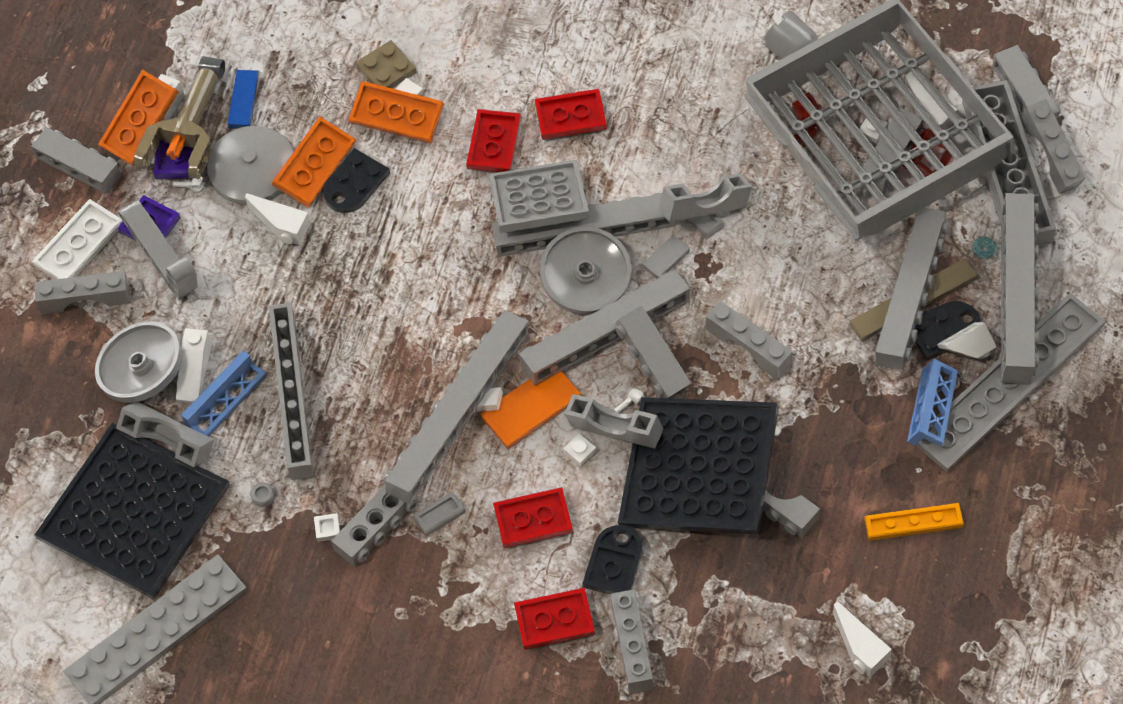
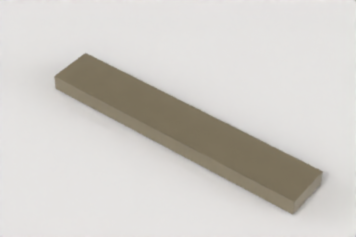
M965 258L934 275L932 287L927 288L928 301L926 306L977 279V273ZM891 298L850 320L849 325L861 341L882 331Z

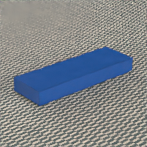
M257 70L236 71L227 123L228 128L238 129L251 126L259 72Z

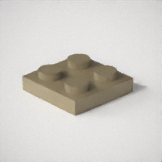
M392 40L356 61L357 68L370 83L388 88L395 87L406 78L417 73L416 67Z

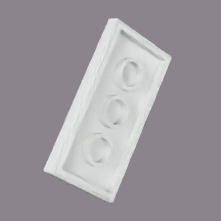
M89 199L34 258L32 264L54 280L77 277L119 231L118 227L123 221Z

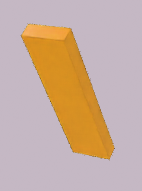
M959 503L868 515L864 518L869 541L958 529L964 526Z

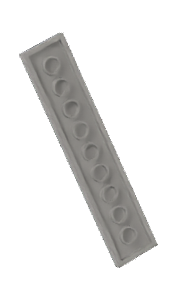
M1069 293L1036 324V331L1039 332V343L1036 346V353H1039L1038 368L1036 367V376H1032L1030 384L1001 383L1000 357L951 403L944 443L938 446L923 438L916 446L944 471L948 472L1104 326L1105 320ZM930 425L928 431L938 436L934 425Z

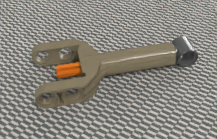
M206 56L201 57L198 73L177 119L159 121L146 128L134 156V166L136 168L145 169L150 166L161 140H163L165 143H170L166 155L171 156L173 160L179 158L184 146L194 148L188 160V175L190 178H201L212 149L209 142L210 138L198 124L218 82V78L221 79L225 73V60Z

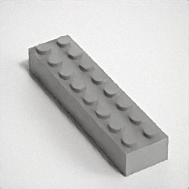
M1008 81L973 86L972 88L1012 134L1014 144L1018 147L1017 152L1012 155L1008 154L992 170L985 173L1000 224L1006 193L1034 194V203H1038V216L1035 224H1038V238H1036L1035 245L1053 243L1056 227ZM962 99V105L968 119L975 114ZM981 121L970 127V130L982 145L995 139Z
M1006 193L1001 212V383L1030 384L1032 376H1036V367L1038 368L1039 353H1036V346L1039 343V332L1036 331V324L1039 321V310H1036V302H1038L1039 289L1036 288V280L1038 281L1039 275L1036 259H1038L1039 247L1035 245L1036 238H1038V224H1035L1036 217L1038 216V203H1034V194Z

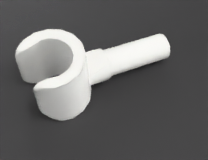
M202 177L200 179L193 178L191 182L173 181V187H186L199 193L204 187L205 182H202Z
M632 389L628 394V398L615 408L614 411L620 413L632 402L640 405L641 397H645L644 393L638 389Z

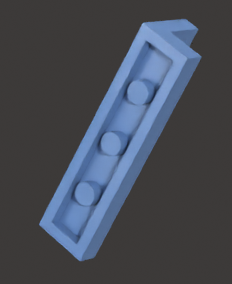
M243 350L182 413L181 416L184 424L209 437L267 376L266 372L253 364L250 355ZM250 369L258 374L254 380L244 381V375ZM241 387V393L238 396L229 397L228 392L232 388ZM226 403V409L222 413L213 414V408L217 404ZM210 419V426L204 432L197 427L201 420Z
M936 359L928 363L921 372L907 440L908 443L914 446L923 438L938 446L944 443L958 370ZM940 371L950 375L949 381L944 382ZM941 388L945 399H940L936 392L937 389ZM935 406L938 407L942 414L939 418L936 417L932 410ZM930 425H934L938 436L928 431Z

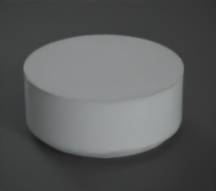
M258 483L250 491L252 502L258 507L269 506L275 498L273 488L268 483Z

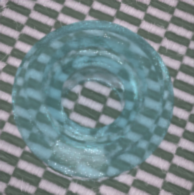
M982 236L974 241L972 251L979 258H989L995 252V244L989 237Z

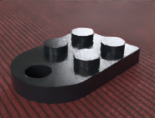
M354 148L325 182L323 194L326 204L332 210L340 213H350L358 210L388 177L390 169ZM339 196L345 198L344 201L341 203H335L333 201L336 197Z
M961 301L947 302L924 312L921 324L916 325L918 332L915 344L926 362L949 352L940 349L937 344L974 322H980L979 315L971 305ZM963 315H969L972 317L973 320L971 322L966 323L963 322L960 319V317Z
M615 525L604 529L598 535L583 579L582 588L606 594L632 590L643 551L641 538L633 529L623 525ZM619 534L628 536V540L624 543L617 542L615 538Z

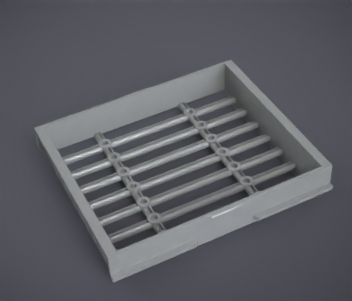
M889 0L745 79L748 91L744 94L746 100L782 147L788 148L815 184L814 189L855 242L865 236L878 234L987 173L1008 154L1012 155L1018 151L1012 134L963 77V73L953 61L941 51L900 0ZM901 24L924 54L917 58H911L891 33ZM885 40L904 65L897 69L892 68L874 45ZM866 50L886 75L879 79L873 78L856 58V55ZM847 60L867 85L859 90L854 89L837 68V65ZM931 60L975 115L966 120L961 119L918 66ZM829 70L848 96L841 100L835 99L818 76ZM911 71L955 126L948 130H942L901 80L900 76ZM810 81L829 106L822 110H817L799 86ZM892 81L936 137L928 141L923 140L881 87ZM791 91L810 117L803 121L797 120L780 97ZM873 92L917 147L909 152L904 151L862 97ZM768 101H772L792 127L787 129L767 103ZM854 102L898 158L891 162H885L843 108ZM836 113L877 165L878 169L871 173L865 172L824 118ZM980 121L995 138L984 145L969 129ZM816 123L859 179L851 184L846 183L807 133L806 128ZM959 133H962L975 149L965 156L950 140V138ZM798 134L839 187V191L836 192L793 135ZM941 143L956 160L947 166H944L931 150ZM921 154L926 157L936 170V172L927 177L922 174L912 161V159ZM902 165L907 168L917 181L907 188L893 172V170ZM884 175L898 192L888 199L873 182ZM864 186L879 203L868 210L854 193ZM844 197L850 201L859 215L855 217L842 200Z

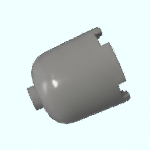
M788 11L781 16L784 20L779 25L774 23L763 39L766 41L763 45L783 59L818 40V37L796 14Z

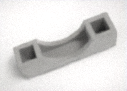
M1047 99L1027 106L1020 116L1029 134L1038 139L1047 155L1050 167L1049 175L1058 193L1061 194L1079 186L1086 177Z
M741 173L722 176L713 188L701 194H691L684 184L666 186L663 188L659 210L669 222L746 208L752 186Z
M125 271L35 282V302L40 314L64 312V309L69 304L81 300H95L107 306L130 304V284Z
M719 301L706 315L707 331L723 342L730 340L741 345L754 357L759 368L776 380H779L792 365L793 351L722 301Z
M576 394L572 395L564 412L571 427L654 449L664 429L657 415L636 410L633 414H620L603 407L592 398Z
M133 402L121 409L116 428L134 438H152L168 444L174 449L176 459L192 467H196L208 460L214 439L139 402Z
M765 491L762 510L765 511L766 516L770 520L778 521L784 525L785 530L791 535H797L802 539L819 520L820 508L802 495L784 500L773 497Z

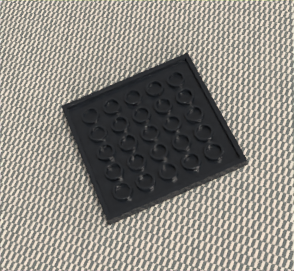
M641 397L639 411L657 415L664 429L655 449L632 443L618 525L629 528L758 535L779 411L778 403Z
M111 423L34 535L36 539L155 599L229 488L230 483L228 480L198 465L192 467L176 459L174 453L144 438H134L116 429L117 425Z

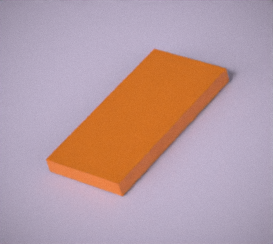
M142 70L98 145L134 166V156L146 128L163 120L179 91Z
M361 81L348 121L355 125L431 144L445 104L440 100Z
M319 116L274 178L271 185L309 208L324 188L327 179L338 168L357 139Z
M560 371L537 385H534L530 379L501 399L499 410L483 411L480 413V418L503 445L510 449L564 411L573 394L580 396L582 394Z

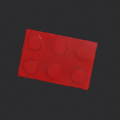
M599 89L535 99L542 140L607 129Z
M477 109L466 162L467 169L490 172L511 170L521 122L520 113Z
M562 487L493 502L503 548L573 533Z
M585 588L514 602L524 650L595 635Z

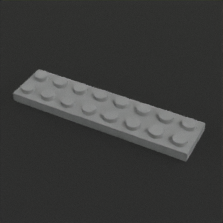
M217 554L63 670V672L88 704H100L248 590Z

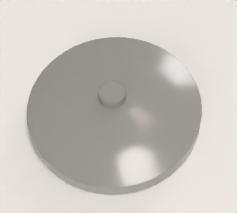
M247 126L235 129L219 139L212 148V153L207 162L210 182L220 196L236 204L247 205L245 199L247 193L272 200L282 193L281 190L271 185L272 181L292 155L293 149L288 140L273 129L262 126Z
M576 227L562 232L548 244L541 259L540 277L545 292L559 307L572 313L593 314L604 305L612 304L619 300L625 294L631 278V262L623 244L612 234L594 227Z
M140 322L122 329L104 345L98 355L95 364V378L99 387L109 398L124 403L139 402L156 395L174 379L183 359L181 341L170 327L160 322Z

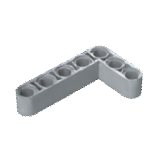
M138 200L118 211L120 218L177 299L182 298L198 287L196 271L192 263L186 256L181 259L177 256Z

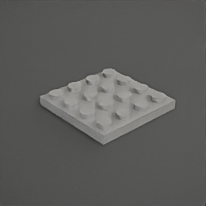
M577 160L489 174L500 233L589 219V210Z

